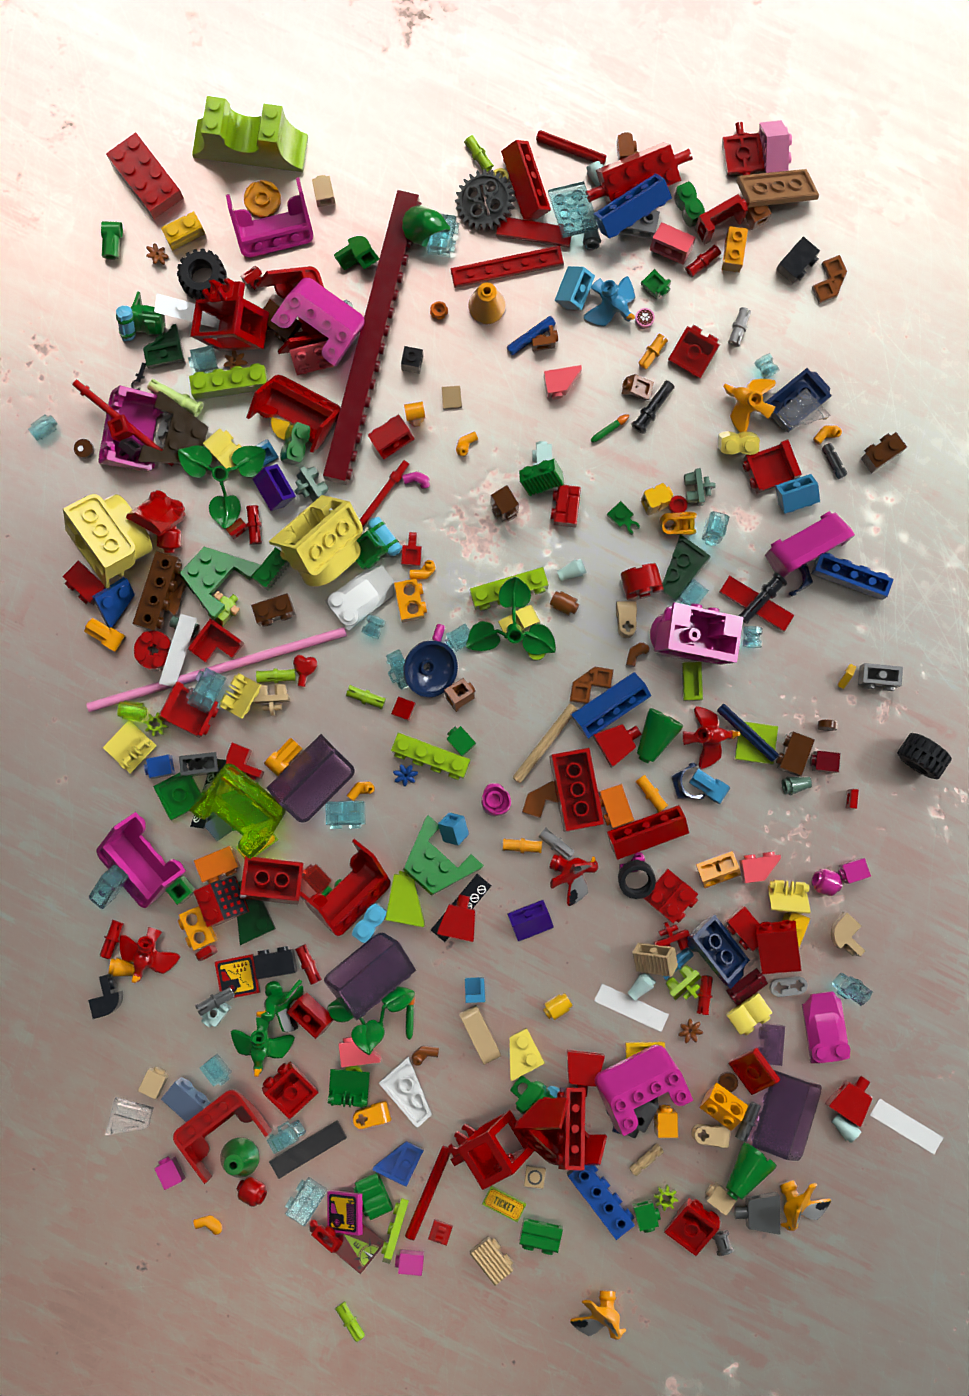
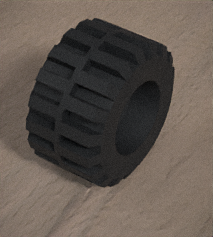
M194 249L192 254L187 252V257L180 259L182 264L177 266L179 270L177 271L178 280L184 292L190 298L194 297L195 300L206 299L202 291L207 288L210 293L211 284L209 280L214 279L221 284H225L224 279L227 278L226 270L217 254L214 255L212 251L208 250L206 252L205 249H200V252H198L197 249ZM198 269H211L212 275L207 281L198 283L192 280L193 274Z
M910 733L897 752L905 764L931 779H939L952 760L944 748L931 739L916 733Z

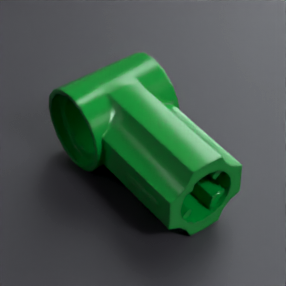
M102 221L101 236L103 240L101 256L108 260L119 259L120 239L123 237L122 222Z

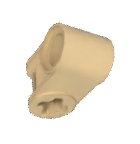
M616 601L618 633L623 638H630L635 633L637 627L636 601ZM625 624H627L628 627L631 628L629 632H626V629L624 628Z
M696 1124L692 1128L691 1135L699 1144L729 1148L730 1130L724 1125ZM703 1130L706 1134L700 1138L698 1133H701Z

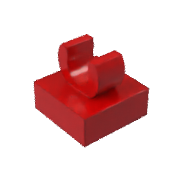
M253 266L240 277L244 283L249 284L255 290L254 281L256 279L260 280V275L263 273L259 267Z
M434 1219L428 1240L447 1246L453 1225Z

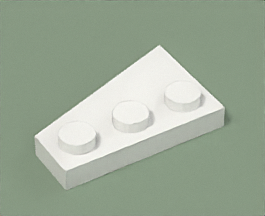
M408 1056L385 1076L379 1084L415 1127L418 1128L432 1116V1113Z

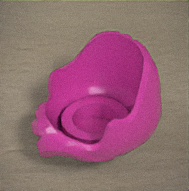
M489 783L484 789L481 804L485 813L491 816H501L510 809V794L498 783Z

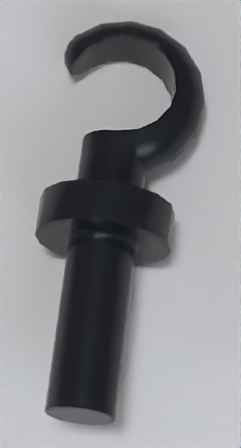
M142 362L139 373L135 374L137 379L132 381L131 388L135 389L134 384L141 382V379L145 378L143 373L146 363Z

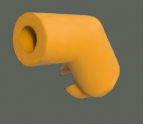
M475 431L459 438L456 447L458 455L466 456L470 443L478 440Z
M427 560L420 570L410 569V579H428L435 571V563L432 560Z
M212 1215L193 1220L195 1229L207 1227L214 1235L222 1232L221 1222Z

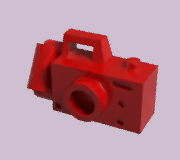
M316 1220L310 1221L309 1230L312 1232L311 1236L331 1253H336L343 1244L335 1236L336 1231L330 1226L318 1225Z

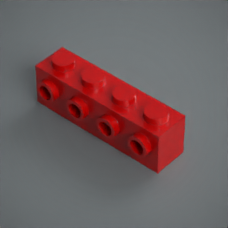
M513 141L501 150L503 161L506 165L523 219L537 220L551 211V207L529 141Z
M680 805L607 831L616 859L619 860L689 834L686 817Z
M564 1087L560 1088V1091L557 1093V1098L569 1099L562 1128L559 1129L556 1135V1142L559 1145V1153L556 1154L558 1169L584 1170L586 1088Z

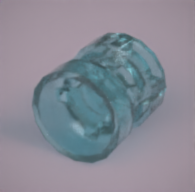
M770 353L754 362L755 366L760 369V375L763 379H767L780 371L779 367L773 363V357Z
M368 614L366 619L368 624L363 626L361 632L372 638L379 639L381 635L379 628L384 627L386 621Z
M756 626L743 627V633L746 636L742 646L761 648L762 641L760 640V635L763 633V628Z

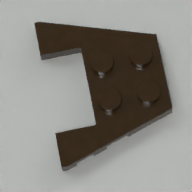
M159 391L153 409L172 415L162 451L143 445L138 462L181 464L178 450L196 445L203 446L209 427L166 394Z

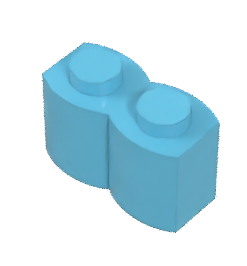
M378 903L371 905L365 912L364 919L359 921L354 927L352 935L362 943L368 941L374 935L376 927L385 920L387 910Z

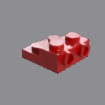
M693 324L692 327H686L668 360L701 378L721 344L718 343L719 339L711 334L708 337L701 333L702 329Z
M667 869L656 881L652 893L643 899L674 924L675 921L679 923L685 917L684 911L688 906L692 908L697 903L698 899L696 897L698 893Z
M291 1061L288 1064L283 1063L273 1078L270 1076L265 1079L262 1087L263 1094L289 1120L319 1093Z
M688 1198L665 1228L664 1233L697 1256L717 1233L721 1221L715 1212H707L703 1209V1204L699 1200Z

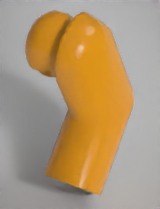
M835 425L823 426L813 440L820 445L825 438L841 436L842 430Z
M369 781L357 782L346 796L355 801L359 794H372L375 787Z

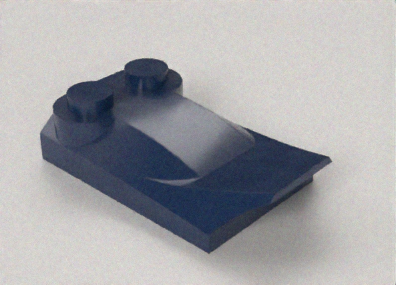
M806 368L765 403L776 406L771 418L781 429L790 432L832 396L830 394L831 388L817 372H811Z
M714 914L708 917L688 936L687 944L692 951L698 952L721 981L731 989L744 976L745 965L750 960L717 916Z

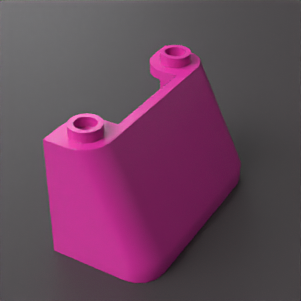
M119 385L112 390L108 405L120 415L124 414L128 422L153 441L156 419L160 414L164 413L153 409L157 395ZM106 413L98 462L108 466L151 471L155 463H139V456H136L133 461H127L129 457L127 453L124 456L119 455L121 448L118 445L120 442L112 439L107 421L113 418ZM134 435L129 437L134 439L141 446L145 445L140 440H138Z

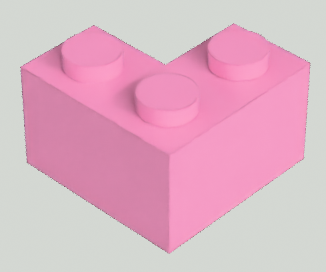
M782 120L759 122L765 172L788 171L789 163L792 161L791 152H789V145H792V135L789 134L787 126L785 127Z

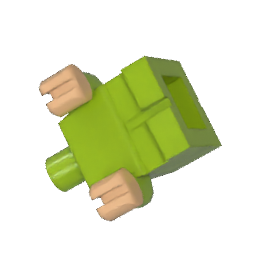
M217 591L213 597L223 603L225 609L214 621L223 627L232 616L237 615L240 608L236 607L235 604L238 600L236 595L232 594L230 598H227Z

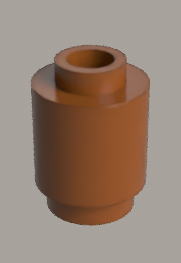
M556 591L550 601L553 609L568 616L571 613L575 614L579 607L577 598L562 591Z

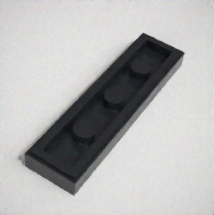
M337 1120L270 1160L269 1163L278 1179L345 1140L347 1136Z

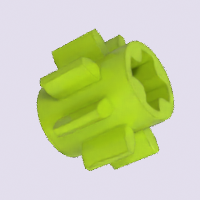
M158 712L156 717L148 714L149 720L144 721L148 726L145 731L149 732L152 730V736L154 737L157 732L164 735V728H169V726L165 725L164 720L158 718ZM153 722L160 723V726H156L155 728L154 726H152Z
M668 1185L664 1189L658 1186V1194H653L654 1198L658 1199L655 1205H662L663 1211L666 1210V1207L674 1209L673 1203L678 1202V1198L673 1196L676 1194V1190L670 1191ZM666 1194L669 1198V1201L666 1202V1200H663L662 1196Z

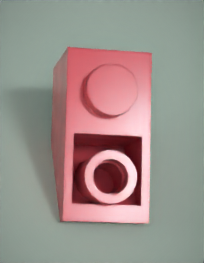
M775 852L763 853V857L756 858L755 854L745 855L744 860H739L742 882L765 881L780 861L781 855H775Z

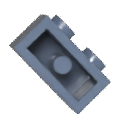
M183 1077L175 1081L161 1098L185 1122L211 1103L207 1100L205 1094L198 1092L192 1083Z

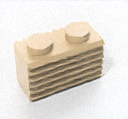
M637 943L632 952L636 972L640 971V973L671 977L678 966L674 947Z
M487 1236L470 1250V1255L494 1286H496L513 1272L512 1264L514 1262L507 1253L503 1255L500 1251L501 1245L495 1238L491 1239Z

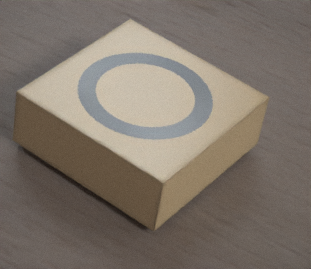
M526 1165L524 1186L543 1189L546 1168Z

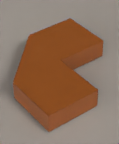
M840 255L822 262L828 279L812 286L819 304L836 298L847 273Z
M593 667L572 683L570 702L589 703L592 686L610 689L614 670Z
M554 781L528 793L522 812L541 818L546 800L558 803Z

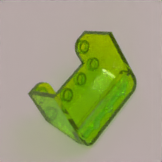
M225 764L189 810L200 819H207L214 812L243 835L238 842V847L249 859L268 843L286 812L281 802L233 764Z

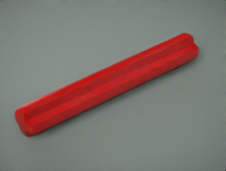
M539 130L536 140L591 162L599 161L600 164H605L607 155L542 130Z

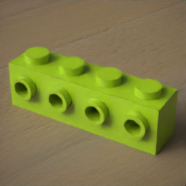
M255 363L245 368L235 366L231 370L225 371L223 369H215L211 373L195 372L194 375L189 376L191 394L195 400L255 392L268 381L267 370L264 365Z
M537 568L470 588V595L475 610L480 609V611L491 608V605H501L499 602L500 588L504 582L512 577H519L528 585L531 593H535V595L546 592L545 589H548L549 584L544 568Z
M397 733L391 749L395 753L394 757L405 760L406 757L413 760V764L423 767V764L431 766L430 770L440 774L441 771L449 773L448 777L459 780V778L464 779L470 764V759L401 733Z

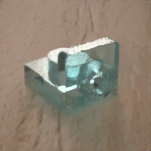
M463 624L452 632L446 633L447 639H445V642L455 652L466 646L470 632L467 625Z

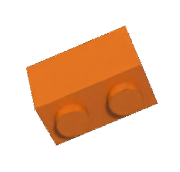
M622 784L598 792L600 795V805L604 807L606 812L603 817L607 826L610 825L611 828L634 821Z
M233 846L225 847L194 860L201 881L208 882V884L219 881V876L226 874L228 877L237 873L236 869L241 867Z

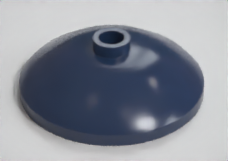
M437 640L423 641L414 646L408 653L403 666V675L407 686L414 693L423 697H436L443 694L444 689L454 683L458 671V662L453 650L445 643ZM427 663L428 666L424 669L423 666Z

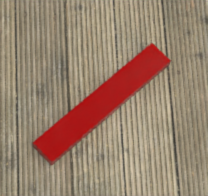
M559 245L450 268L454 288L562 266L564 261Z

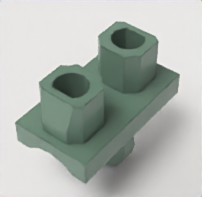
M304 466L299 469L300 472L296 475L299 480L295 482L298 486L294 491L296 495L303 494L305 498L310 496L314 502L321 495L327 493L329 488L325 482L316 484L314 481L319 476L315 467L306 469Z
M697 468L694 472L684 475L685 486L695 485V491L686 492L687 503H697V506H703L705 502L704 490L706 496H711V489L716 488V484L710 482L709 476L704 477L703 483L701 468Z

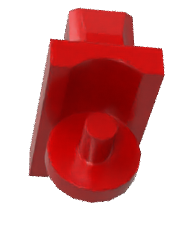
M668 922L663 923L665 929L658 932L660 937L666 934L668 936L655 941L654 944L671 947L670 943L677 941L680 950L688 948L687 938L690 935L689 931L684 929L673 934L672 932L679 930L677 924L669 926Z

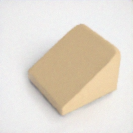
M460 386L441 387L443 409L461 408Z

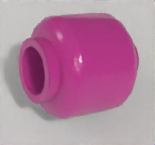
M823 868L814 873L812 886L818 893L833 896L841 890L842 881L837 872Z

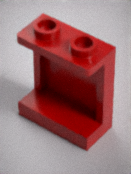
M737 194L701 214L695 231L703 244L711 242L715 226L727 219L735 217L738 224H742L748 211L747 202Z
M788 439L782 441L777 446L756 454L745 455L742 461L744 471L748 472L750 476V487L752 490L755 489L756 494L774 488L775 485L797 479L802 475Z
M177 681L166 699L158 718L200 738L208 733L211 726L208 723L211 717L215 718L219 711L217 705L219 702L212 701L184 687V684Z
M783 920L781 922H762L756 924L762 974L802 971L796 921Z

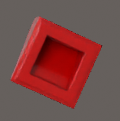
M124 414L107 421L112 439L120 442L134 435V431Z
M239 518L226 530L233 539H236L247 531L248 528L245 522Z
M398 696L391 714L409 721L416 703Z

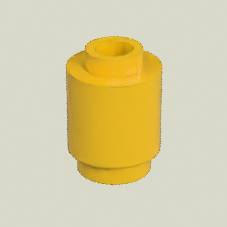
M563 993L544 1003L545 1008L543 1011L548 1019L553 1018L556 1020L570 1011L569 1008L573 1005L567 995Z

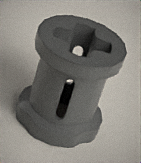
M728 1230L719 1231L712 1237L718 1249L716 1252L718 1256L734 1252V1248L731 1247L729 1242Z

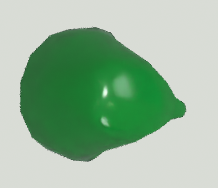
M426 205L411 207L403 218L402 229L405 237L413 243L427 247L430 239L429 236L451 230L444 217L438 211Z

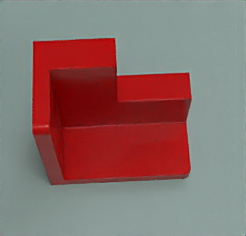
M210 618L188 650L207 663L217 648L231 658H234L244 643Z

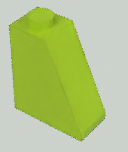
M399 871V874H394L385 920L424 927L425 921L415 880L406 872Z

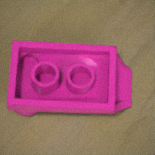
M834 991L810 994L809 999L802 1004L810 1063H827L850 1059L851 1049L848 1045L841 999L835 995Z

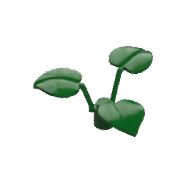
M196 445L179 449L180 463L190 476L201 478L206 474V470L212 472L213 478L220 482L223 496H216L210 501L209 512L222 528L226 529L231 526L240 514L241 504L236 496H227L224 482L228 480L229 472L239 469V473L244 477L256 476L263 468L266 451L257 446L240 447L232 455V461L236 466L226 469L223 466L209 467L212 463V455L206 447Z
M512 577L501 586L499 602L505 608L512 607L513 624L507 627V633L499 629L494 630L493 624L487 621L474 624L469 632L466 648L475 651L494 649L500 643V636L497 633L503 635L504 638H508L511 643H519L522 640L524 649L528 653L535 655L555 653L556 644L552 632L543 624H533L529 632L524 631L522 633L521 626L516 623L515 607H525L530 602L531 591L528 585L519 577Z
M391 987L385 990L381 995V1002L384 1005L381 1009L379 1022L369 1020L365 1023L358 1012L361 1008V1002L355 997L345 996L338 998L330 1003L327 1009L330 1017L336 1022L350 1021L354 1015L359 1018L362 1024L354 1027L351 1037L360 1050L370 1055L385 1035L383 1028L385 1009L387 1008L390 1012L401 1011L413 1000L415 992L404 987Z

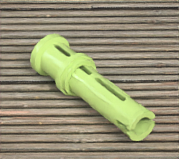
M151 379L147 386L148 390L156 394L159 391L163 392L195 417H198L203 409V402L191 399L188 394L182 395L155 379Z

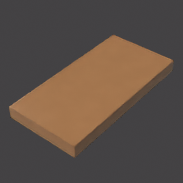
M807 169L737 176L736 180L748 207L818 200L819 193Z

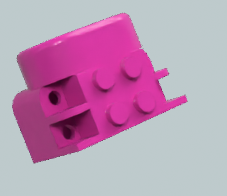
M674 602L672 606L667 607L664 613L659 615L652 623L650 639L654 652L666 657L688 661H701L719 665L737 663L743 617L719 612L720 609L710 607L703 609L702 605L691 604L689 606Z

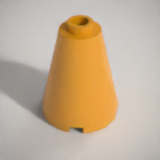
M488 282L481 284L470 296L468 302L469 313L472 318L486 325L500 320L506 307L503 295L493 284Z

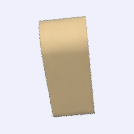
M477 1005L459 1013L483 1064L485 1065L501 1057V1053Z

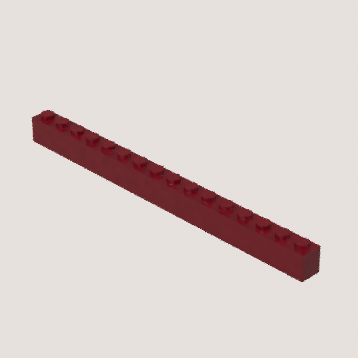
M397 190L364 316L365 323L360 331L323 473L324 480L347 485V481L352 479L353 469H351L352 462H356L358 451H355L356 446L362 440L363 434L360 431L367 421L365 412L366 408H370L372 397H369L371 390L374 391L376 386V379L374 377L375 373H379L380 354L383 355L386 344L383 343L384 338L388 337L390 332L388 323L389 319H393L395 308H392L393 303L398 300V284H402L404 277L402 269L403 266L407 265L409 255H406L407 249H411L413 243L405 237L402 229L403 218L411 207L422 205L418 194Z

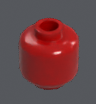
M174 526L160 537L157 536V547L163 549L164 553H175V549L181 547V530Z
M253 1177L241 1180L236 1188L238 1199L251 1207L257 1204L261 1205L267 1195L265 1184Z

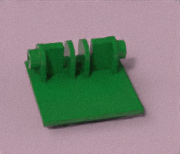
M330 1069L327 1103L331 1104V1106L343 1104V1107H345V1105H349L350 1108L351 1105L353 1107H361L362 1109L367 1107L370 1072Z

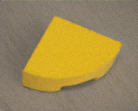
M272 417L271 427L273 432L279 439L285 441V433L290 426V422Z
M853 664L848 665L845 674L838 682V687L842 689L846 687L854 675L856 666Z

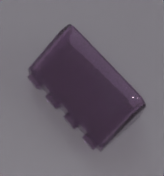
M320 734L266 789L298 822L304 823L309 821L353 777L355 769Z
M378 933L325 976L324 982L351 1017L358 1020L365 1016L372 1007L379 1004L385 996L393 992L404 980L410 978L416 969L397 940L385 933Z
M774 1070L781 1080L777 1084L770 1086L768 1092L763 1097L764 1106L757 1118L758 1126L752 1135V1146L785 1160L799 1161L805 1150L822 1087L820 1084Z

